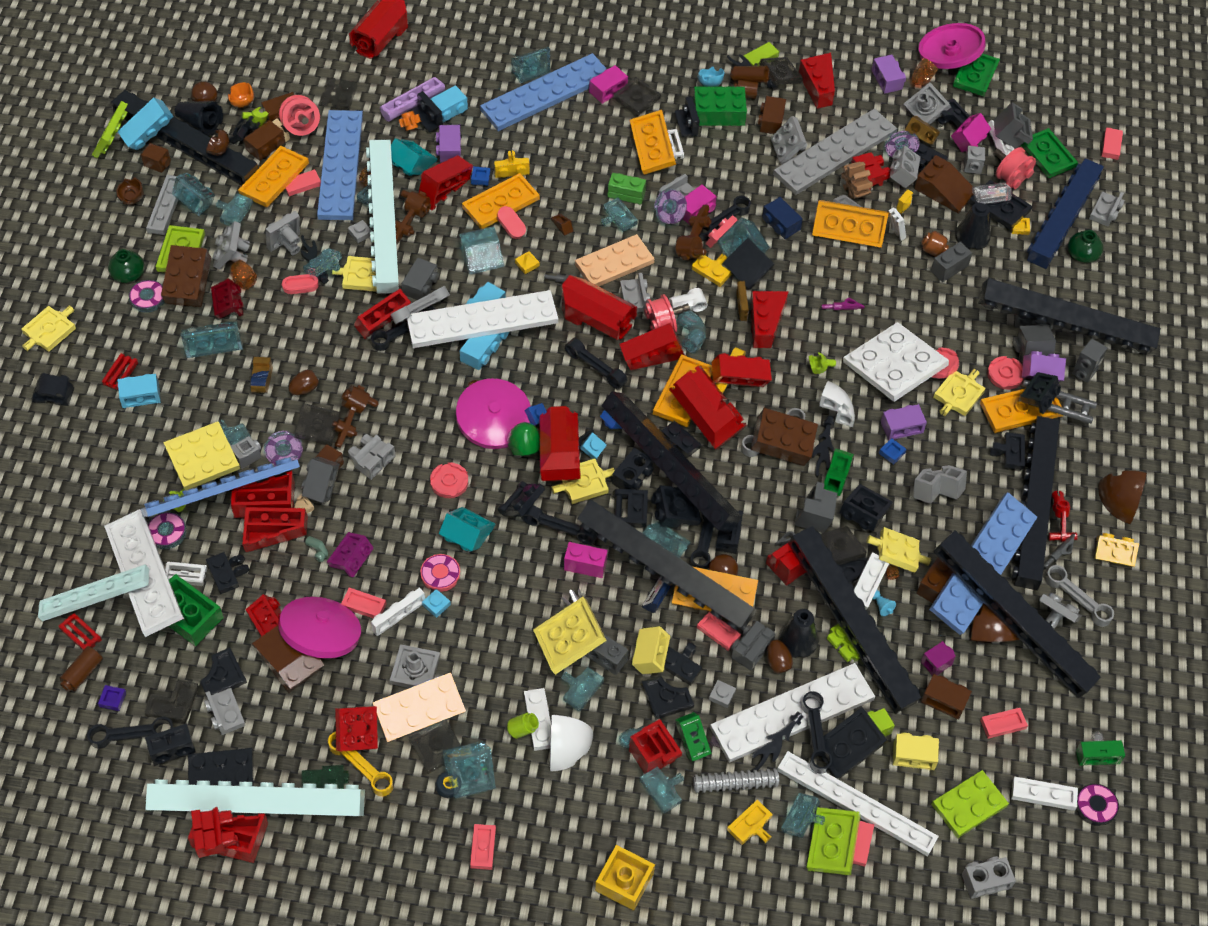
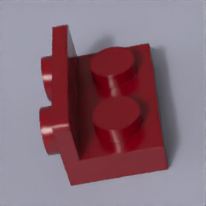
M228 278L211 287L214 314L218 319L233 312L239 316L243 315L244 305L241 300V288L237 283Z

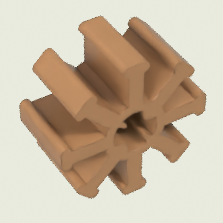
M859 161L842 167L844 173H841V178L846 181L843 187L845 191L849 190L848 196L850 199L871 194L869 188L873 187V183L867 178L871 174L869 170H865L864 162Z

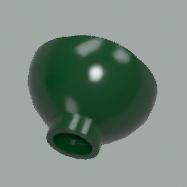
M1086 230L1075 233L1070 238L1067 249L1074 259L1090 263L1101 257L1103 243L1094 231Z
M118 250L108 262L109 275L118 282H132L138 279L145 270L142 257L131 250Z

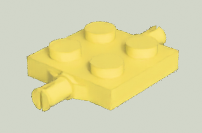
M348 256L347 263L343 268L333 267L332 275H343V289L377 292V288L373 286L372 275H376V272H372V261H375V258Z
M50 306L45 308L22 328L23 334L30 338L22 345L23 348L29 351L36 344L48 352L51 351L76 329L75 324L67 319L74 312V309L68 306L64 311L60 312L52 309Z
M973 369L968 376L956 371L947 377L933 397L944 404L940 410L941 415L946 416L951 409L963 416L967 415L986 389L975 381V378L979 375L978 370Z
M591 459L580 463L581 479L562 480L561 484L551 486L553 494L565 491L571 503L575 504L607 494L609 489L605 478L611 477L615 470L611 468L603 471L598 466L596 459Z
M883 527L880 532V539L871 535L867 538V543L877 546L879 560L914 573L919 567V562L927 566L931 562L930 557L921 555L919 540Z

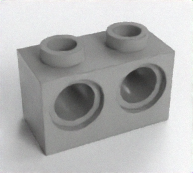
M904 146L900 150H896L892 156L890 178L904 188H907L917 179L920 156Z
M996 856L989 858L984 863H969L962 873L971 899L1012 889L1016 882L1007 857L999 859ZM993 870L1000 871L1002 876L995 875ZM973 875L979 876L982 882L976 881Z

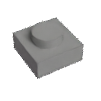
M363 220L348 227V232L357 243L369 238L370 232H372Z
M717 680L709 700L728 708L736 688Z

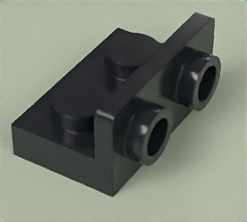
M422 91L417 94V107L410 111H414V115L419 114L421 120L419 123L430 133L438 129L439 125H443L442 111Z
M692 96L685 97V104L682 105V109L675 110V117L681 137L696 136L699 133V117Z
M1037 372L1021 394V402L1037 405L1040 413L1044 414L1051 407L1055 397L1060 394L1061 385L1059 384L1058 376Z

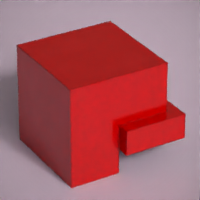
M788 543L767 556V566L786 586L806 573Z
M660 719L630 736L629 751L646 777L675 762V759L682 756L681 749Z

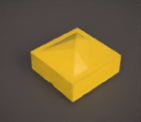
M906 190L898 200L896 210L900 214L911 204L913 192L910 190Z
M530 251L515 259V264L524 274L540 266V262Z

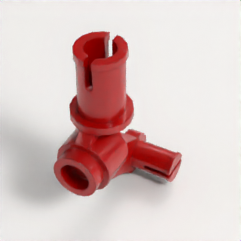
M1054 491L1051 496L1053 500L1052 508L1055 516L1060 518V533L1049 532V541L1060 540L1064 542L1073 533L1075 534L1074 540H1077V532H1066V518L1070 514L1069 502L1064 499L1062 491H1059L1060 496H1058L1057 491Z

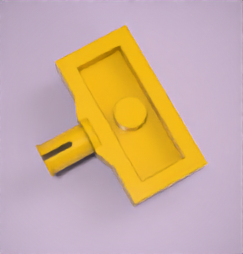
M512 150L511 155V151H508V159L494 161L495 178L515 176L519 173L521 175L530 174L529 158H515V152Z
M723 254L717 260H712L705 255L700 256L692 265L693 271L719 287L731 276V271L722 266L723 262L727 259Z
M756 800L727 827V831L741 845L756 834L767 843L772 836L763 829V826L772 818L773 814L761 802Z

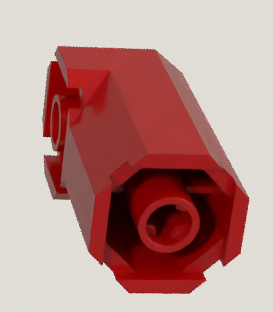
M377 0L349 33V42L352 47L355 45L358 48L356 50L358 54L369 59L374 56L376 57L396 34L401 36L408 28L405 1Z
M569 275L562 284V310L566 320L575 325H582V322L616 340L623 339L632 327L630 321L631 319L635 320L637 316V306L576 276Z
M701 366L695 367L696 372L692 373L690 370L673 384L675 387H671L669 390L714 449H719L743 430L747 424L741 423L744 419L731 402L728 404L725 402L727 398Z
M567 406L549 407L547 413L540 415L541 481L581 479L578 413L575 411L572 413Z

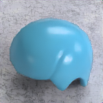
M714 67L702 69L698 73V81L705 87H718L723 81L725 72L722 68L719 71H716Z

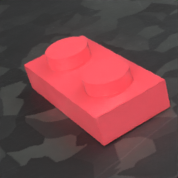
M733 215L728 220L724 218L718 225L720 228L718 230L713 229L708 235L710 239L705 244L711 248L738 219Z
M474 824L471 869L492 870L496 825Z

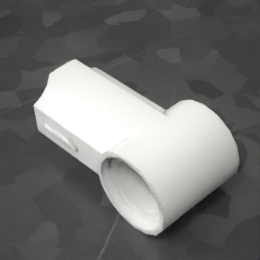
M694 288L687 294L669 298L672 308L688 303L690 310L700 312L708 306L701 288Z

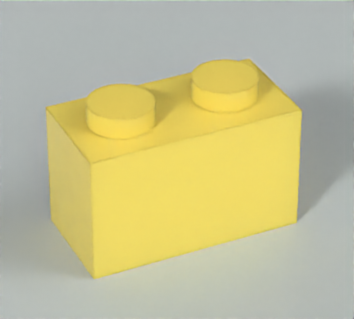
M660 626L639 629L632 665L642 674L663 672L670 635Z
M897 734L893 745V765L935 770L938 764L939 739L929 735Z

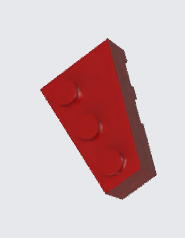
M831 53L801 59L798 74L816 108L831 106L835 93Z
M457 155L422 173L419 192L422 191L426 193L427 197H430L431 211L436 208L435 204L440 200L445 201L447 199L446 195L452 190L456 192L470 180L472 164Z
M752 291L751 321L753 348H772L787 304L789 291Z
M671 323L619 344L630 370L679 360L681 354L685 356Z
M289 471L286 472V475L275 478L272 476L268 478L269 480L260 483L252 482L232 489L231 508L234 518L245 517V507L294 508L295 481L293 472Z
M245 507L242 543L245 552L307 535L308 516L306 509Z
M265 813L258 814V816L237 815V817H233L234 824L222 826L223 831L234 830L236 844L225 847V852L218 854L254 863L268 826ZM192 826L188 836V840L190 842L191 847L195 848L193 833L194 830Z

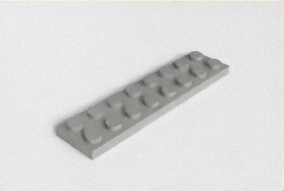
M874 108L774 169L773 175L791 192L797 195L851 162L852 157L862 155L896 134L897 128Z

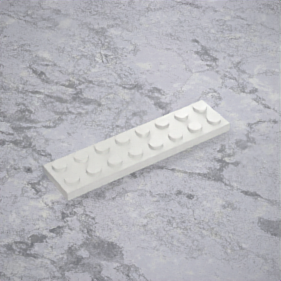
M551 290L412 313V316L406 318L413 348L558 323Z
M139 509L105 525L121 573L142 565H146L149 568V584L128 592L144 636L147 637L184 619L146 518L142 516L141 510Z
M854 663L710 725V729L730 763L755 752L764 744L771 742L772 739H767L766 736L784 728L791 722L789 717L795 715L797 711L804 717L801 719L799 726L795 724L790 736L809 729L808 714L802 710L801 704L804 695L810 691L818 692L823 697L824 703L820 712L821 722L869 703L875 699V695ZM809 698L805 701L806 705L810 708H818L820 706L816 699Z

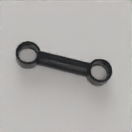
M737 196L733 201V206L712 218L709 227L702 228L708 232L699 234L701 240H708V235L713 229L719 227L718 225L724 218L728 220L732 215H747L750 211V199L746 196ZM737 204H744L747 207L741 208Z
M429 306L419 312L435 310V308ZM407 320L388 331L377 330L371 335L373 349L385 351L389 348L390 341L408 332ZM378 338L386 339V341L383 343L375 342V340Z
M572 338L565 345V350L570 357L583 360L605 376L613 388L620 389L627 383L628 378L622 370L609 367L587 351L579 339Z
M533 505L521 517L525 523L531 526L541 524L574 535L580 542L588 545L594 544L598 534L594 530L588 532L580 525L544 514L540 508Z
M702 514L704 522L697 550L691 554L690 565L692 567L708 569L710 564V554L708 551L714 525ZM703 557L707 560V563L703 565L696 564L694 558Z
M810 691L804 695L801 704L802 710L808 714L813 754L809 764L815 773L824 774L830 769L832 764V756L825 750L820 716L824 700L818 692ZM813 698L819 702L820 706L818 708H810L806 705L805 701ZM822 756L826 758L828 765L819 767L814 763V758Z
M159 717L152 724L113 729L97 724L88 730L87 737L94 748L102 749L110 741L143 738L156 734V729L162 724H169L171 726L170 729L174 728V725L168 717ZM100 731L106 732V737L98 742L92 740L95 733Z

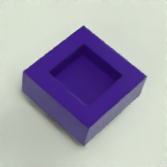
M105 685L98 702L99 707L120 711L126 690Z

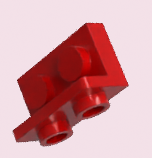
M264 594L245 609L261 637L279 624L282 612L279 608V601L275 597L271 598Z

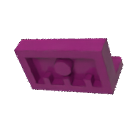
M348 532L327 560V563L330 567L345 570L347 575L353 578L372 552L373 546L366 536Z

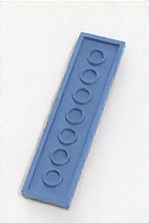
M592 53L480 105V110L496 130L500 131L589 89L590 80L603 73L606 68Z
M328 111L317 213L318 220H353L363 111Z
M291 457L275 461L276 465L271 463L258 466V471L255 472L254 469L240 472L239 477L234 475L221 478V483L218 484L216 482L203 484L200 490L191 488L182 491L183 495L178 496V494L166 496L163 498L164 501L160 503L159 500L145 503V508L140 509L142 516L149 517L300 467L298 460H291Z
M1007 492L1003 495L971 546L977 549L980 555L988 563L992 564L994 569L1001 575L1037 519V516ZM953 573L929 610L961 635L966 631L983 602Z

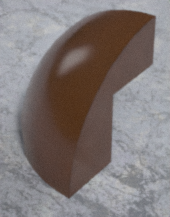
M1122 471L1121 475L1113 476L1108 474L1100 480L1098 485L1100 499L1105 508L1114 517L1125 523H1132L1141 499L1147 473Z
M984 603L982 604L981 613L974 618L971 640L988 642L1020 640Z

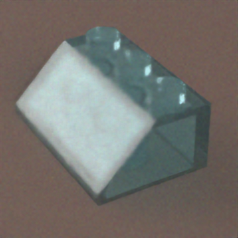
M238 321L189 328L181 331V338L187 358L243 349Z

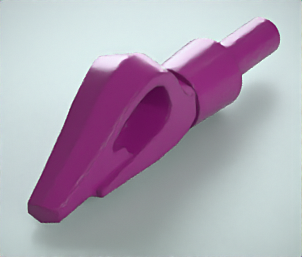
M851 298L845 299L842 303L833 302V304L821 305V309L833 310L865 308L864 305Z

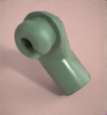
M311 536L307 537L306 545L317 551L315 554L316 560L323 562L324 559H327L328 551L323 541Z

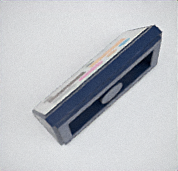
M662 576L658 578L642 605V608L652 613H656L671 586L660 580Z

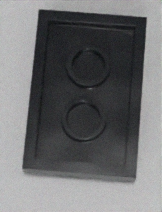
M989 180L978 191L1003 187ZM1006 190L1010 199L1001 200L999 196L998 201L988 199L990 202H984V204L989 207L991 218L1012 230L1032 210V205ZM975 194L969 199V204L972 206L975 203H979Z
M863 707L824 736L825 750L832 756L830 770L837 779H841L889 742ZM822 757V759L828 765V761L826 760V758Z
M245 748L188 754L189 785H197V781H210V785L218 786V781H230L231 786H239V782H252V786H254L253 749Z

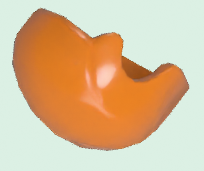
M246 82L233 85L230 88L231 94H228L230 104L239 108L250 105L254 99L252 86Z

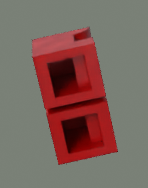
M872 152L852 157L851 164L859 161L865 163V170H869L871 174L867 178L873 183V186L877 184L883 186L884 180L890 178V168H881L884 166L882 155L873 156Z
M215 807L210 811H191L195 850L199 858L225 852V847L236 844L234 830L223 831L222 826L234 824L231 810L219 811L218 807Z

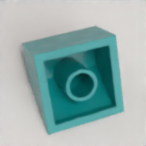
M395 138L391 144L392 164L403 168V172L407 175H420L438 160V158L414 141Z
M461 507L446 514L439 534L444 536L446 541L461 545L463 550L471 552L482 546L496 524Z

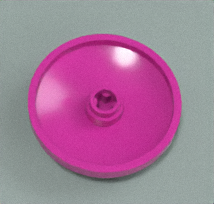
M952 23L937 27L921 39L919 43L920 58L924 63L934 68L952 69L965 66L975 61L984 52L986 47L985 35L978 27L966 23Z
M484 379L471 384L460 395L456 406V421L462 434L475 445L488 449H502L508 447V434L515 425L522 422L530 423L525 410L531 407L525 393L513 383L502 379Z
M303 597L296 599L283 608L279 618V632L286 643L295 650L312 657L336 658L346 655L357 646L361 635V625L356 615L341 603L327 598Z

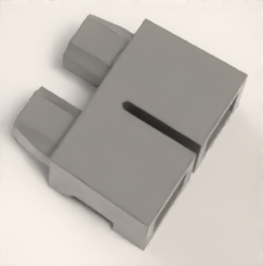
M365 434L360 440L361 445L364 447L360 450L353 446L348 450V455L354 461L355 468L372 480L383 467L396 457L395 447L389 442L386 444L381 441L377 434L374 437Z

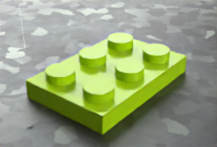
M120 102L92 156L98 158L101 153H106L127 114V111H125L127 103Z
M169 225L156 264V270L158 272H166L171 245L201 248L205 236L204 229Z
M982 770L934 800L931 805L958 839L1005 809L1009 803Z
M817 807L807 863L808 871L851 875L860 823V812Z

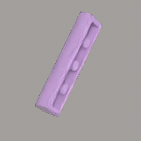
M433 77L380 106L383 117L386 121L390 122L401 114L417 107L418 93L423 91L431 99L445 91L444 83Z

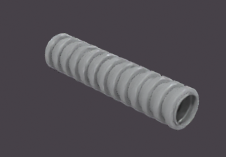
M773 768L772 771L770 769H766V771L760 769L759 772L757 770H753V772L747 770L746 773L744 771H740V773L734 771L733 774L731 772H727V774L721 772L720 775L708 773L707 776L701 774V776L694 774L693 786L696 793H699V791L705 793L706 790L712 792V790L719 792V789L722 791L726 789L732 791V788H735V790H739V788L745 790V787H748V789H752V787L758 789L759 786L761 788H765V786L771 788L772 785L774 787L779 785V774L776 768Z

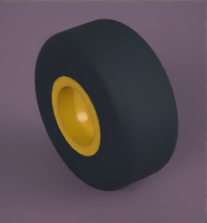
M443 772L435 782V789L440 796L452 798L459 793L461 780L453 772ZM449 782L452 786L447 787L445 783Z

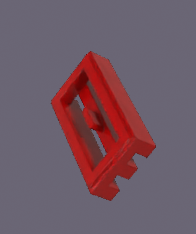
M121 353L103 378V385L118 390V382L116 385L115 382L119 377H121L120 379L129 377L137 366L138 360L136 358L131 359L130 356L125 357ZM128 363H129V366L127 367V369H126L125 372L123 373V370L125 369V367H126V366L128 365Z
M75 613L58 625L59 629L82 650L87 646L94 648L96 642L102 641L101 637ZM75 620L93 638L90 640L71 621ZM68 625V626H69L76 634H78L87 644H83V643H82L71 631H69L65 626Z

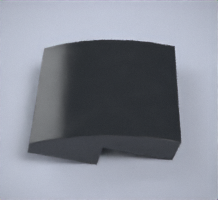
M749 238L723 262L740 281H745V286L749 290L775 265Z

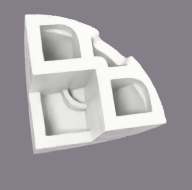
M827 381L819 406L837 411L836 423L853 427L855 414L851 399L841 387Z
M552 715L550 771L570 768L583 755L587 754L593 740V730L588 724L575 718Z

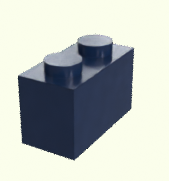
M781 197L765 205L763 209V220L784 239L801 230L803 218Z

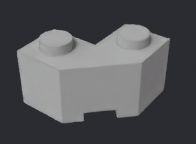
M950 465L942 466V470L932 471L931 468L923 469L915 478L914 498L930 504L939 494L958 499L966 489L967 471Z

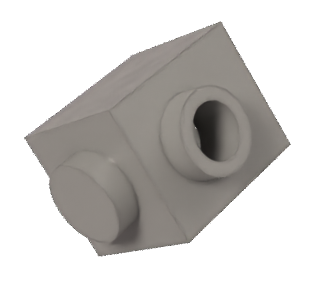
M968 146L964 158V172L981 174L985 162V147Z

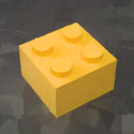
M616 845L596 880L595 891L634 911L654 875L655 864Z

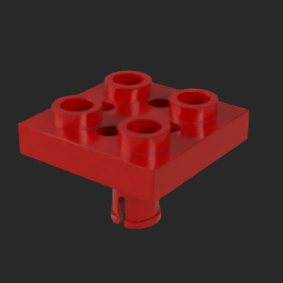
M377 706L335 708L336 751L378 748Z

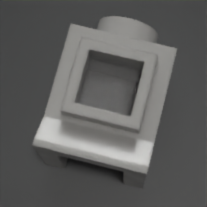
M249 436L234 445H230L241 469L261 458L260 444L256 439L252 441Z

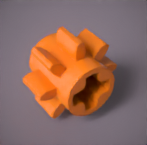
M414 111L401 114L402 119H399L400 126L405 127L406 131L418 128L417 123L421 122L419 114L414 115Z

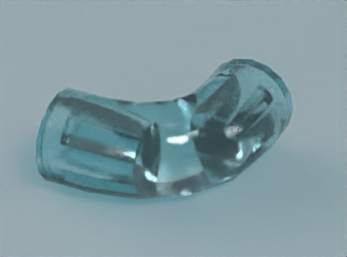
M689 310L679 315L677 324L688 331V335L682 340L683 347L690 353H696L706 339V326L698 315Z

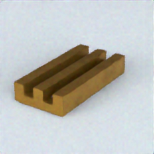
M738 281L736 295L739 318L741 321H747L749 309L745 281Z

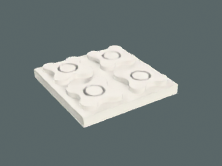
M898 322L843 357V363L894 402L949 365L947 358Z

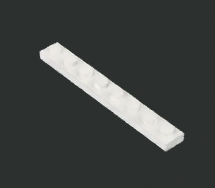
M789 751L778 766L777 770L781 774L845 810L860 812L862 820L874 824L876 828L927 857L939 837L828 773H815L810 768L808 762Z

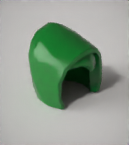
M522 422L510 430L507 442L514 456L531 455L540 450V435L536 426L531 423Z

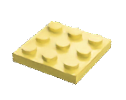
M219 421L163 442L184 490L194 488L240 469Z
M584 596L533 629L548 664L555 675L607 641Z

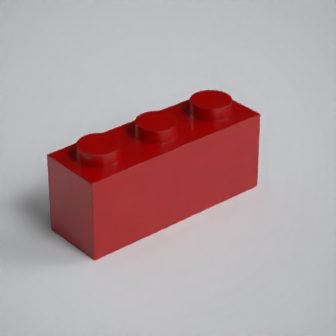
M398 289L359 315L354 326L363 338L366 339L373 332L393 321L390 314L411 304V301L401 289Z
M723 353L719 354L711 362L714 383L764 387L772 381L770 360L762 359V357L748 358L744 355L729 356V354Z

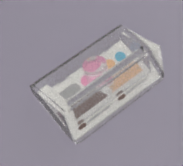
M1005 182L972 187L977 203L986 204L1011 200V187Z

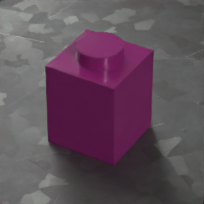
M942 641L924 653L921 664L932 676L933 674L938 675L953 665L956 656L953 649Z

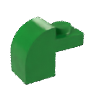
M835 449L824 481V489L836 492L837 496H841L854 454Z

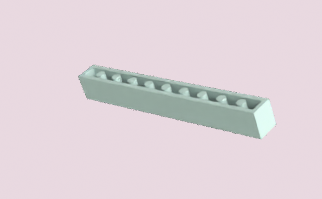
M369 140L370 147H366L367 158H370V161H367V172H371V175L367 176L368 186H372V189H368L369 200H372V203H369V214H373V217H370V228H374V231L370 232L371 242H374V246H371V257H375V261H372V272H376V275H372L373 286L377 288V294L394 293L399 289L391 140Z
M155 779V784H147L145 810H200L204 812L218 807L219 811L231 810L235 813L364 816L365 790L359 789V785H346V789H337L338 784H324V788H316V784L303 783V788H295V783H282V787H273L274 783L261 782L260 787H254L252 782H239V786H231L230 781H218L217 786L210 785V781H197V785H189V780H176V784H168V780Z

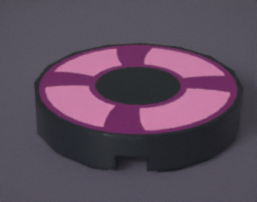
M1089 784L1084 786L1077 795V812L1089 824L1094 826L1106 825L1117 816L1119 810L1118 799L1108 787L1101 784Z

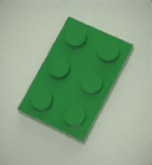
M982 53L975 61L960 67L953 87L985 97L1000 59Z
M1049 128L1033 134V140L1029 144L1025 142L1021 144L1028 155L1036 159V164L1048 178L1077 167V160Z

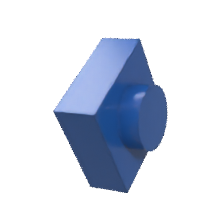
M473 166L471 184L489 186L491 168Z
M543 403L528 407L525 413L530 423L538 426L540 425V415L542 413L544 415L547 411Z
M603 411L600 417L605 421L604 424L608 428L622 429L606 411Z
M891 438L880 449L879 454L894 465L906 453V448Z

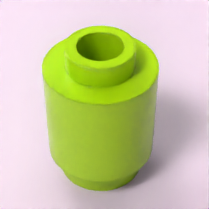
M524 713L510 719L507 730L513 738L518 739L535 732L539 727V721L535 714Z

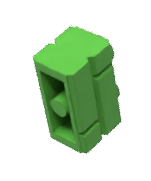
M612 173L608 184V197L642 204L646 192V179Z

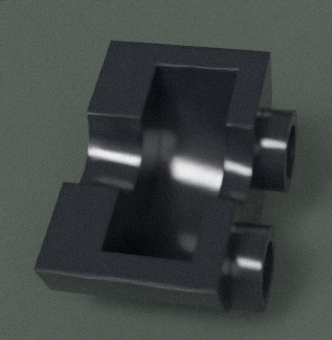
M42 373L37 380L31 399L34 403L45 404V401H51L56 405L69 406L75 387L69 382L70 378L68 376Z

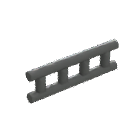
M1024 380L1022 387L1026 388L1030 381ZM1060 391V394L1056 397L1064 400L1063 406L1060 407L1052 404L1047 409L1048 411L1092 424L1094 417L1089 416L1088 412L1089 408H1096L1097 402ZM1071 402L1082 405L1081 413L1070 410Z

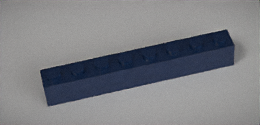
M1086 158L1082 164L1078 163L1074 172L1076 174L1071 175L1068 181L1069 186H1065L1061 193L1062 198L1058 197L1054 205L1056 208L1050 210L1047 217L1049 220L1043 222L1041 226L1042 232L1038 231L1034 238L1035 243L1030 244L1027 250L1029 254L1027 261L1044 269L1048 268L1097 184L1104 166Z

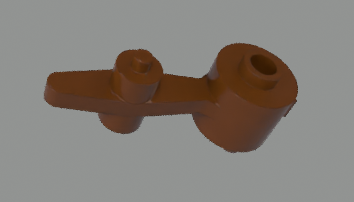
M405 190L400 192V195L406 198L404 210L408 213L402 222L395 221L396 245L404 235L408 237L411 234L414 235L415 231L410 226L415 216L423 218L431 208L430 197H427L426 193L422 191L419 193L415 191L408 192Z
M702 205L698 215L691 216L688 220L690 226H692L690 235H681L677 239L676 253L683 260L699 258L707 253L706 249H703L699 234L703 227H709L712 222L709 216H707L709 205Z
M351 385L342 394V406L348 409L344 421L338 419L332 423L334 426L333 430L339 432L335 446L341 448L346 436L352 438L353 435L356 436L358 433L356 432V427L351 425L354 413L361 414L367 404L373 407L379 405V402L370 397V393L364 391L365 388L360 385Z

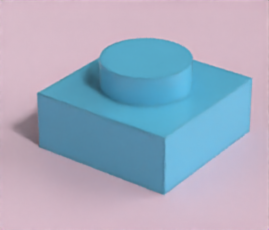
M591 433L580 449L590 458L597 459L606 447V444L594 433Z
M437 589L422 601V606L436 618L451 605V601Z

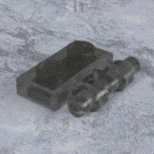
M330 77L329 81L325 84V92L321 96V105L327 106L328 103H332L333 109L349 111L357 89V82L340 80L339 84H335L336 79Z

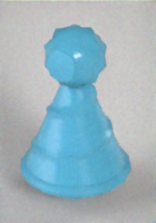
M876 590L872 599L877 600L880 615L892 614L896 607V602L883 596L881 597L880 591Z

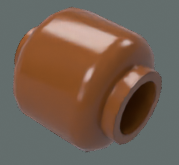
M937 231L928 232L921 243L923 251L933 257H937L949 247L947 245V237Z

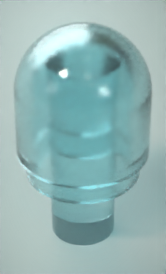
M644 726L638 729L629 728L621 733L619 736L620 745L624 748H629L630 736L641 731Z

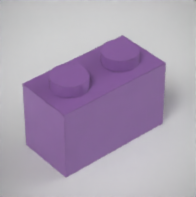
M893 55L875 58L872 72L884 94L902 90L906 76L901 71L899 63L894 59Z
M439 125V132H436V143H439V145H436V156H440V163L457 155L461 157L460 125Z
M1032 351L1031 354L1024 356L1022 378L1033 379L1036 373L1040 372L1058 376L1059 382L1064 381L1066 359L1059 358L1058 354H1048V356L1042 355V352Z
M919 404L907 405L895 410L889 409L883 412L881 424L888 441L891 438L898 439L924 433L927 423Z

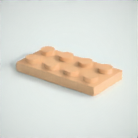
M636 234L576 259L575 265L585 280L601 286L654 264L655 259Z

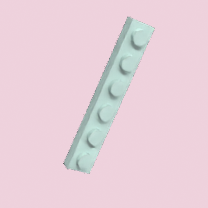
M142 565L40 600L38 618L45 621L145 587L149 584V568L146 565Z

